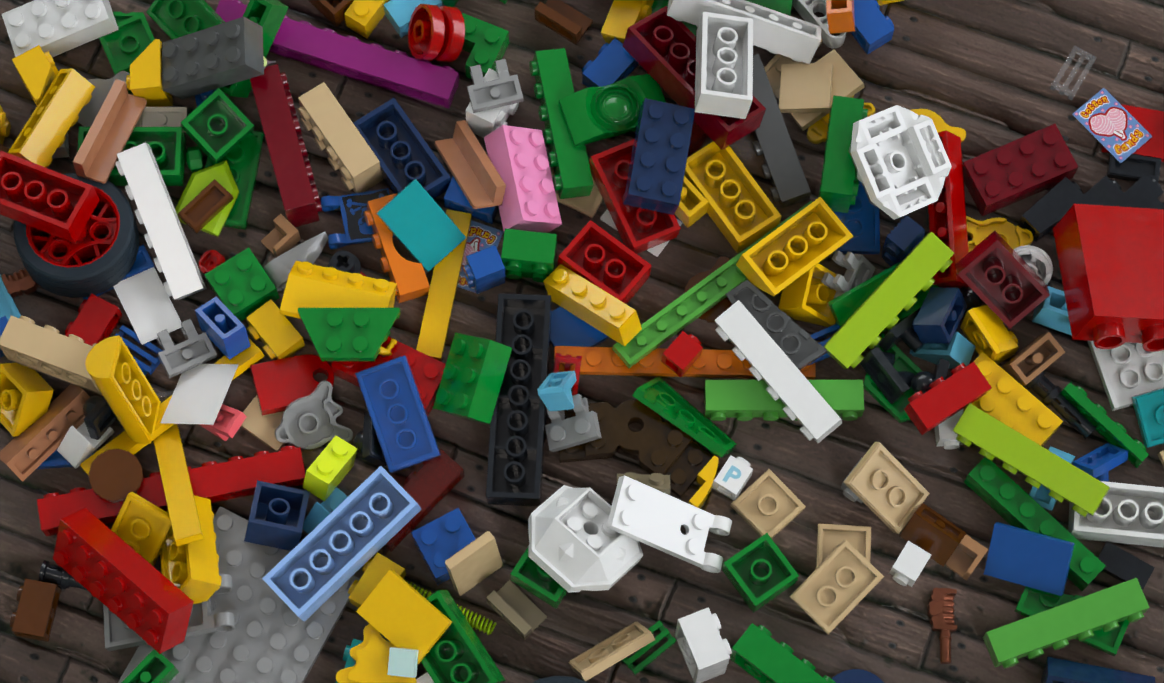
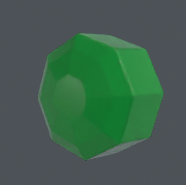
M199 146L189 147L186 152L187 166L192 173L204 169L202 152Z

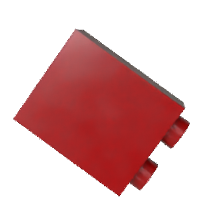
M1073 204L1053 228L1072 339L1094 341V346L1099 349H1112L1127 342L1142 343V347L1146 351L1156 352L1164 350V209Z

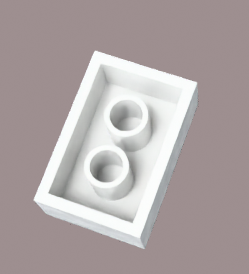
M709 607L679 618L675 631V638L694 683H702L724 674L729 664L730 654H732L727 639H722L719 629H721V624L716 613L711 614Z

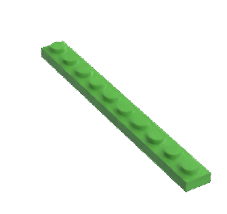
M812 201L641 325L642 330L626 346L617 342L613 345L612 350L628 368H631L727 297L726 293L748 280L736 266L741 255L811 204Z

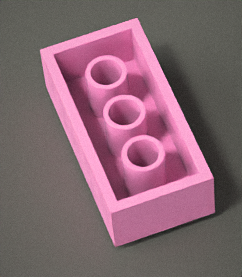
M502 125L485 136L484 141L487 155L506 184L502 205L498 206L503 231L506 228L549 233L562 225L542 130Z

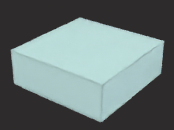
M390 647L387 675L415 678L417 675L419 650Z

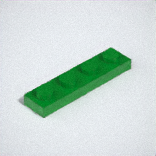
M1070 382L1063 389L1061 394L1097 427L1095 430L1105 440L1114 446L1128 450V461L1138 468L1149 455L1146 452L1145 446L1140 441L1133 440L1126 433L1127 431L1122 424L1112 421L1101 405L1094 404L1087 398V393L1080 386H1074Z

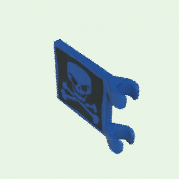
M389 188L342 196H323L321 198L322 211L328 212L340 208L345 234H330L328 236L330 249L333 250L347 245L373 241L372 235L374 231L372 225L367 226L364 211L367 209L368 201L390 195Z

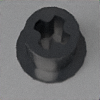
M345 250L336 252L328 264V267L344 272L359 274L361 272L359 259Z

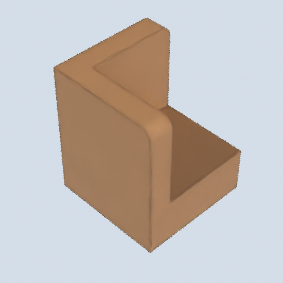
M282 214L273 220L275 228L261 240L262 245L275 257L287 252L301 240L299 231Z
M966 534L947 561L946 567L967 581L988 549Z

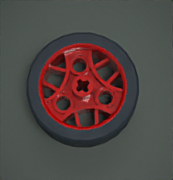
M65 173L64 175L94 187L100 200L96 208L101 210L99 215H91L76 243L52 234L50 238L41 237V230L14 220V241L25 269L31 278L43 289L58 296L70 298L90 297L91 293L96 295L115 286L128 274L136 261L139 249V231L129 201L113 183L107 180L103 184L78 176L76 173ZM101 234H108L103 239L98 238ZM61 252L66 253L63 257H56ZM97 256L95 259L89 262L82 263V261L88 258Z

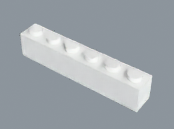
M746 0L668 1L667 16L677 21L691 23L697 27L702 12L752 18L753 46L766 49L773 54L784 55L796 62L810 64L821 42V26Z
M143 143L118 153L119 161L115 162L119 174L126 177L128 185L125 186L129 199L135 200L138 207L135 210L140 225L144 223L147 233L144 234L148 247L150 249L154 248L157 255L154 258L159 273L163 272L167 280L163 282L167 295L169 297L173 296L174 300H180L207 289L150 145Z
M739 300L715 319V323L718 326L715 329L717 334L724 342L728 339L735 346L732 349L734 354L740 361L746 359L752 366L749 368L752 375L758 381L763 379L768 385L766 391L775 401L780 399L784 403L783 411L792 421L797 419L802 424L800 431L809 441L814 439L817 443L821 442L842 424L841 418Z

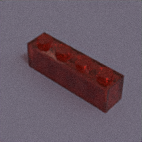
M442 449L439 450L441 456L424 461V466L418 472L413 471L404 482L406 485L403 489L418 503L422 510L384 545L391 552L465 477L464 469Z

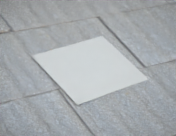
M200 364L183 372L160 423L214 425L239 364Z

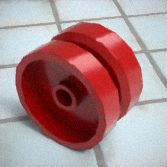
M429 4L418 5L411 15L408 29V42L411 54L416 59H435L436 61L453 62L458 58L465 38V23L461 11L457 7H438L437 5Z

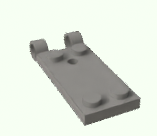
M219 574L222 579L221 586L214 594L222 595L232 592V576ZM210 598L208 601L193 604L185 637L209 632L225 633L233 631L235 629L234 614L220 612L211 615ZM103 604L105 648L108 651L147 644L145 640Z

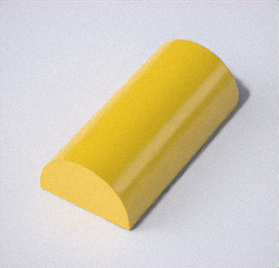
M120 335L106 338L96 344L88 353L85 361L86 370L131 440L139 444H151L161 401Z

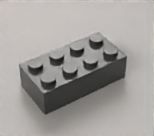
M246 17L162 43V90L180 99L264 74L263 27Z

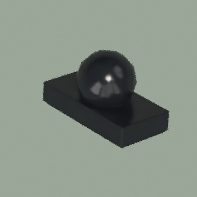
M940 359L935 365L933 374L927 371L915 374L911 380V387L914 393L920 390L923 394L931 389L929 385L940 377L946 380L950 365L949 361Z
M91 396L83 405L84 422L92 439L99 440L117 417L104 397Z
M367 410L364 412L363 431H360L355 436L354 447L358 449L357 452L363 455V459L378 467H384L387 463Z

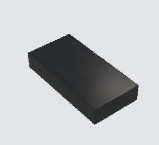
M1109 153L1107 177L1137 182L1146 174L1159 183L1161 159L1131 154L1120 163Z
M1108 541L1098 556V559L1106 565L1102 571L1122 582L1137 578L1142 590L1155 568Z

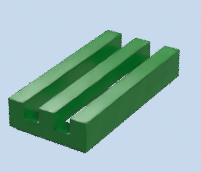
M660 620L648 629L652 634L657 630L661 632L655 637V640L641 648L629 659L627 657L622 659L634 676L677 642ZM663 638L668 640L636 667L632 664Z

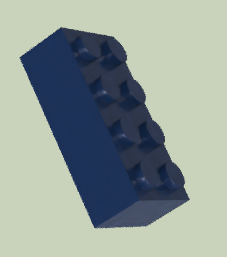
M395 98L353 122L380 161L382 177L394 194H398L414 179L421 184L433 199L447 191L451 182L450 175Z
M647 98L644 99L639 110L623 201L624 205L674 215L680 203L695 109Z

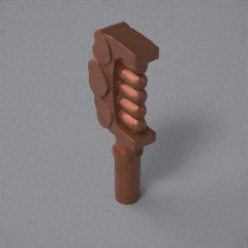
M63 252L56 257H63L66 253ZM25 268L7 277L5 274L1 275L8 293L13 298L22 296L23 293L28 295L31 292H35L37 286L40 287Z
M934 588L931 591L930 603L927 606V615L931 618V629L933 631H940L941 664H951V632L957 630V625H955L953 620L955 618L953 614L955 612L953 608L955 603L953 600L957 594V589Z

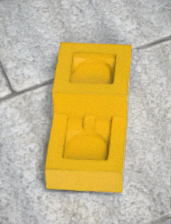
M715 455L697 475V482L701 487L688 503L699 509L706 501L715 480L719 460Z

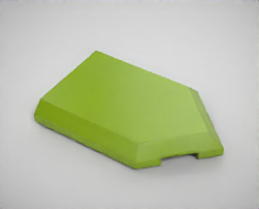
M227 160L192 173L175 208L178 215L186 205L215 179L234 198L201 229V231L219 237L240 193Z

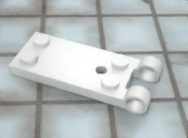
M624 475L618 479L606 527L700 567L704 571L719 573L723 557L714 553L704 552L708 531L716 535L728 536L732 520L724 516L713 515ZM681 525L686 529L685 535L680 531Z

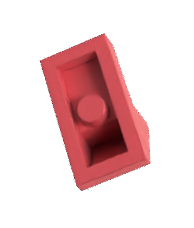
M222 404L214 425H198L218 438L227 441L229 437H234L247 416L242 411Z

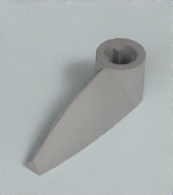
M325 231L281 254L264 266L263 269L277 288V291L285 289L288 275L295 261H305L311 264L316 261L328 240Z

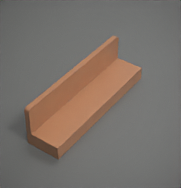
M115 79L73 160L78 176L103 184L107 182L116 164L115 162L118 161L117 154L123 151L147 104L146 99L128 94L124 81Z
M466 120L456 121L453 138L435 141L436 149L473 209L502 205L506 184Z
M70 384L49 404L47 413L19 436L13 438L0 451V460L23 482L60 446L72 425L77 429L84 423L83 405L90 396L79 386Z

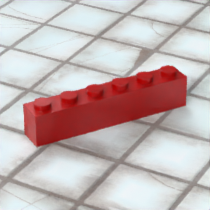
M946 130L938 132V135L952 167L948 176L945 177L938 200L928 205L930 232L934 233L954 254L950 258L953 261L952 264L943 273L938 271L933 276L935 280L933 285L941 288L968 287V285L957 274L955 265L969 253L961 138Z

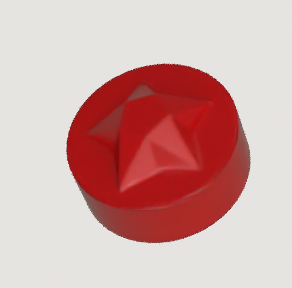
M208 250L199 259V269L202 273L206 274L224 263L225 258L216 250Z

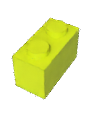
M335 435L306 470L303 488L325 502L354 466L358 449Z

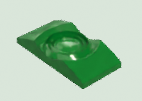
M649 74L629 76L610 85L588 87L559 99L574 147L636 131L639 110L645 98L666 103L660 85Z

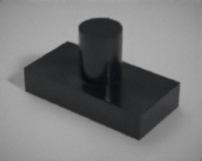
M921 308L888 331L879 343V346L885 352L902 340L914 353L925 345V343H921L913 328V321Z

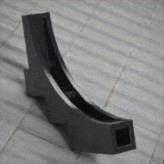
M1146 174L1125 193L1122 192L1121 186L1115 180H1110L1106 175L1085 194L1082 193L1080 186L1076 182L1070 181L1065 177L1022 215L1018 225L1023 229L1030 230L1033 234V240L1037 242L1053 231V228L1073 204L1164 209V202L1161 203L1159 201L1164 191L1158 181L1148 177Z

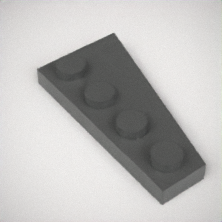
M746 280L726 293L732 305L739 300L799 370L827 353V350L821 344L817 343L803 328H800L750 281Z

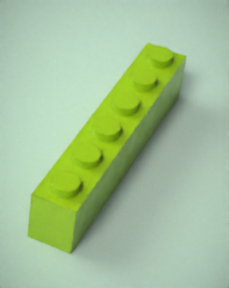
M928 233L823 346L827 353L842 368L848 369L851 366L854 369L864 358L861 355L867 347L873 349L882 339L879 334L885 328L890 330L899 321L897 315L903 308L908 311L917 301L914 296L921 289L925 292L935 282L932 277L938 271L943 273L952 264L953 261L950 258L954 252L934 233Z
M970 403L953 429V432L957 434V441L967 447H970L971 443L980 448L978 453L991 461H993L994 457L1004 462L1001 466L1002 468L1014 475L1019 471L1027 476L1025 479L1027 483L1037 489L1042 485L1050 490L1048 494L1050 497L1060 503L1064 499L1073 504L1071 509L1084 517L1087 514L1094 516L1110 490V487Z

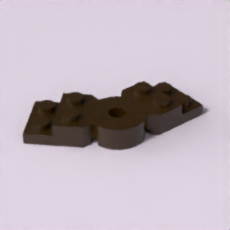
M638 399L625 401L616 408L608 402L589 403V412L594 411L597 413L602 438L558 451L559 463L612 458L619 449L629 454H638L639 466L650 475L653 473L670 475V491L679 498L685 494L697 479L699 472L713 457L712 454L696 443L691 436L671 422H662L661 416ZM573 409L564 410L565 419L576 416ZM632 423H639L643 429L639 432H632L628 426Z

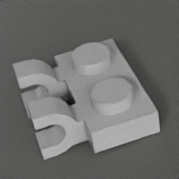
M506 59L495 61L498 79L484 82L480 65L470 67V74L474 85L467 86V91L473 113L524 101L518 75H509Z
M836 250L832 260L847 269L843 277L841 274H837L836 277H833L830 273H825L821 282L837 291L834 296L835 299L870 279L876 268L861 254L847 252L844 255Z
M191 319L181 322L182 328L180 330L186 341L174 345L167 329L157 333L158 338L156 340L163 350L158 353V358L169 379L217 357V353L206 332L198 335Z
M580 394L572 396L573 410L576 416L565 419L564 410L549 411L547 409V413L552 421L551 424L545 425L550 451L556 452L602 438L597 413L594 411L589 412L586 397L582 398Z

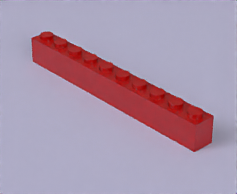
M285 446L280 448V451L269 453V451L256 452L253 457L248 458L234 456L229 458L228 462L218 464L216 461H209L203 463L202 467L193 469L187 466L193 494L210 499L211 503L254 495L257 480L286 487L301 486L304 483L306 474L302 450L300 447L296 448L295 446ZM160 472L151 473L149 477L143 478L142 485L136 494L162 510L167 511L168 506ZM84 487L74 488L70 490V493L62 495L59 493L46 494L43 496L44 498L37 499L41 530L45 536L58 534L60 519L84 508L89 510L105 525L114 523L124 502H109L96 495L93 488L86 490Z

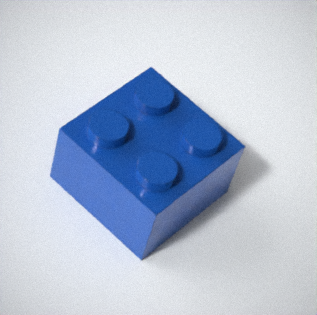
M459 507L411 532L412 539L437 586L451 579L445 561L476 540Z

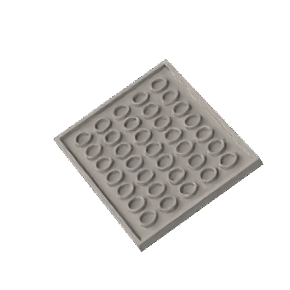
M220 506L213 519L214 532L216 533V551L219 555L218 568L219 574L232 576L233 591L222 595L213 594L210 597L211 615L220 612L233 613L235 629L225 633L209 632L185 637L184 642L161 653L179 671L169 683H304L350 601L348 598L350 596L348 594L350 586L354 580L357 579L359 581L360 578L353 575L305 622L302 621L262 579L291 551L245 542L248 520ZM148 644L140 645L118 683H121L154 648Z

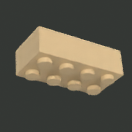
M325 82L298 97L300 104L298 112L301 115L300 120L307 131L312 130L315 135L314 141L321 151L326 150L330 165L335 171L339 169L343 176L341 180L349 191L353 189L355 193H361L381 182L383 177L380 161Z
M10 316L0 337V348L8 360L102 395L85 366L87 355L96 343L91 346L83 343L84 340L76 335L69 334L67 337L59 334L60 331L52 326L45 325L43 328L35 325V321L26 316H20V318Z

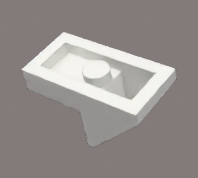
M85 422L77 429L72 425L57 451L77 469L80 466L79 464L95 452L114 431L109 427L101 438L96 440L90 437Z

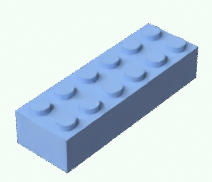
M380 466L262 579L305 622L422 509L395 479Z

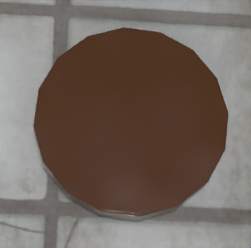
M122 449L107 450L98 455L91 464L89 471L90 485L100 498L113 503L124 502L128 493L134 492L136 494L143 482V469L137 457L129 451Z

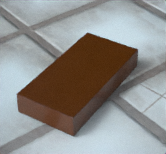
M214 179L178 213V217L197 234L234 198Z

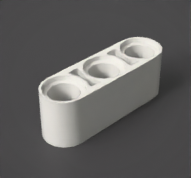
M792 0L793 7L806 22L822 27L821 39L827 47L834 49L844 44L847 32L840 33L838 36H834L829 32L826 0ZM821 12L825 16L817 17L814 13Z

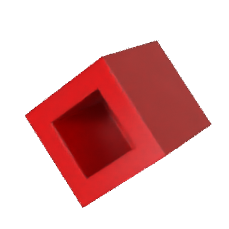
M682 331L663 352L661 362L681 378L701 356L703 347L700 340L693 334L688 335Z

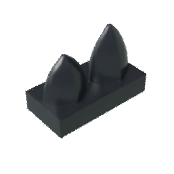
M876 347L860 362L861 366L891 405L897 402L910 389L911 380L915 373L896 371L893 367L895 364V354L881 351L879 347Z

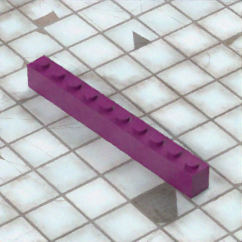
M220 0L215 12L225 22H229L243 17L247 5H244L239 0ZM285 15L269 52L447 109H450L459 85V73L449 66L439 67L433 65L428 60H417L408 57L406 53L401 51L392 52L376 43L367 44L361 42L360 39L354 36L345 37L338 35L329 28H316L307 21L302 20L298 22L291 20L287 15Z

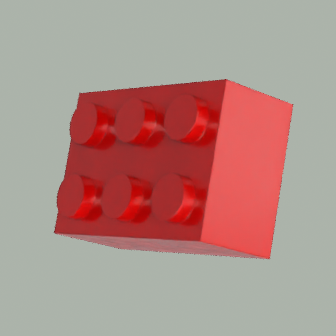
M591 220L558 256L557 267L562 264L625 304L631 300L649 279L652 267L651 264Z

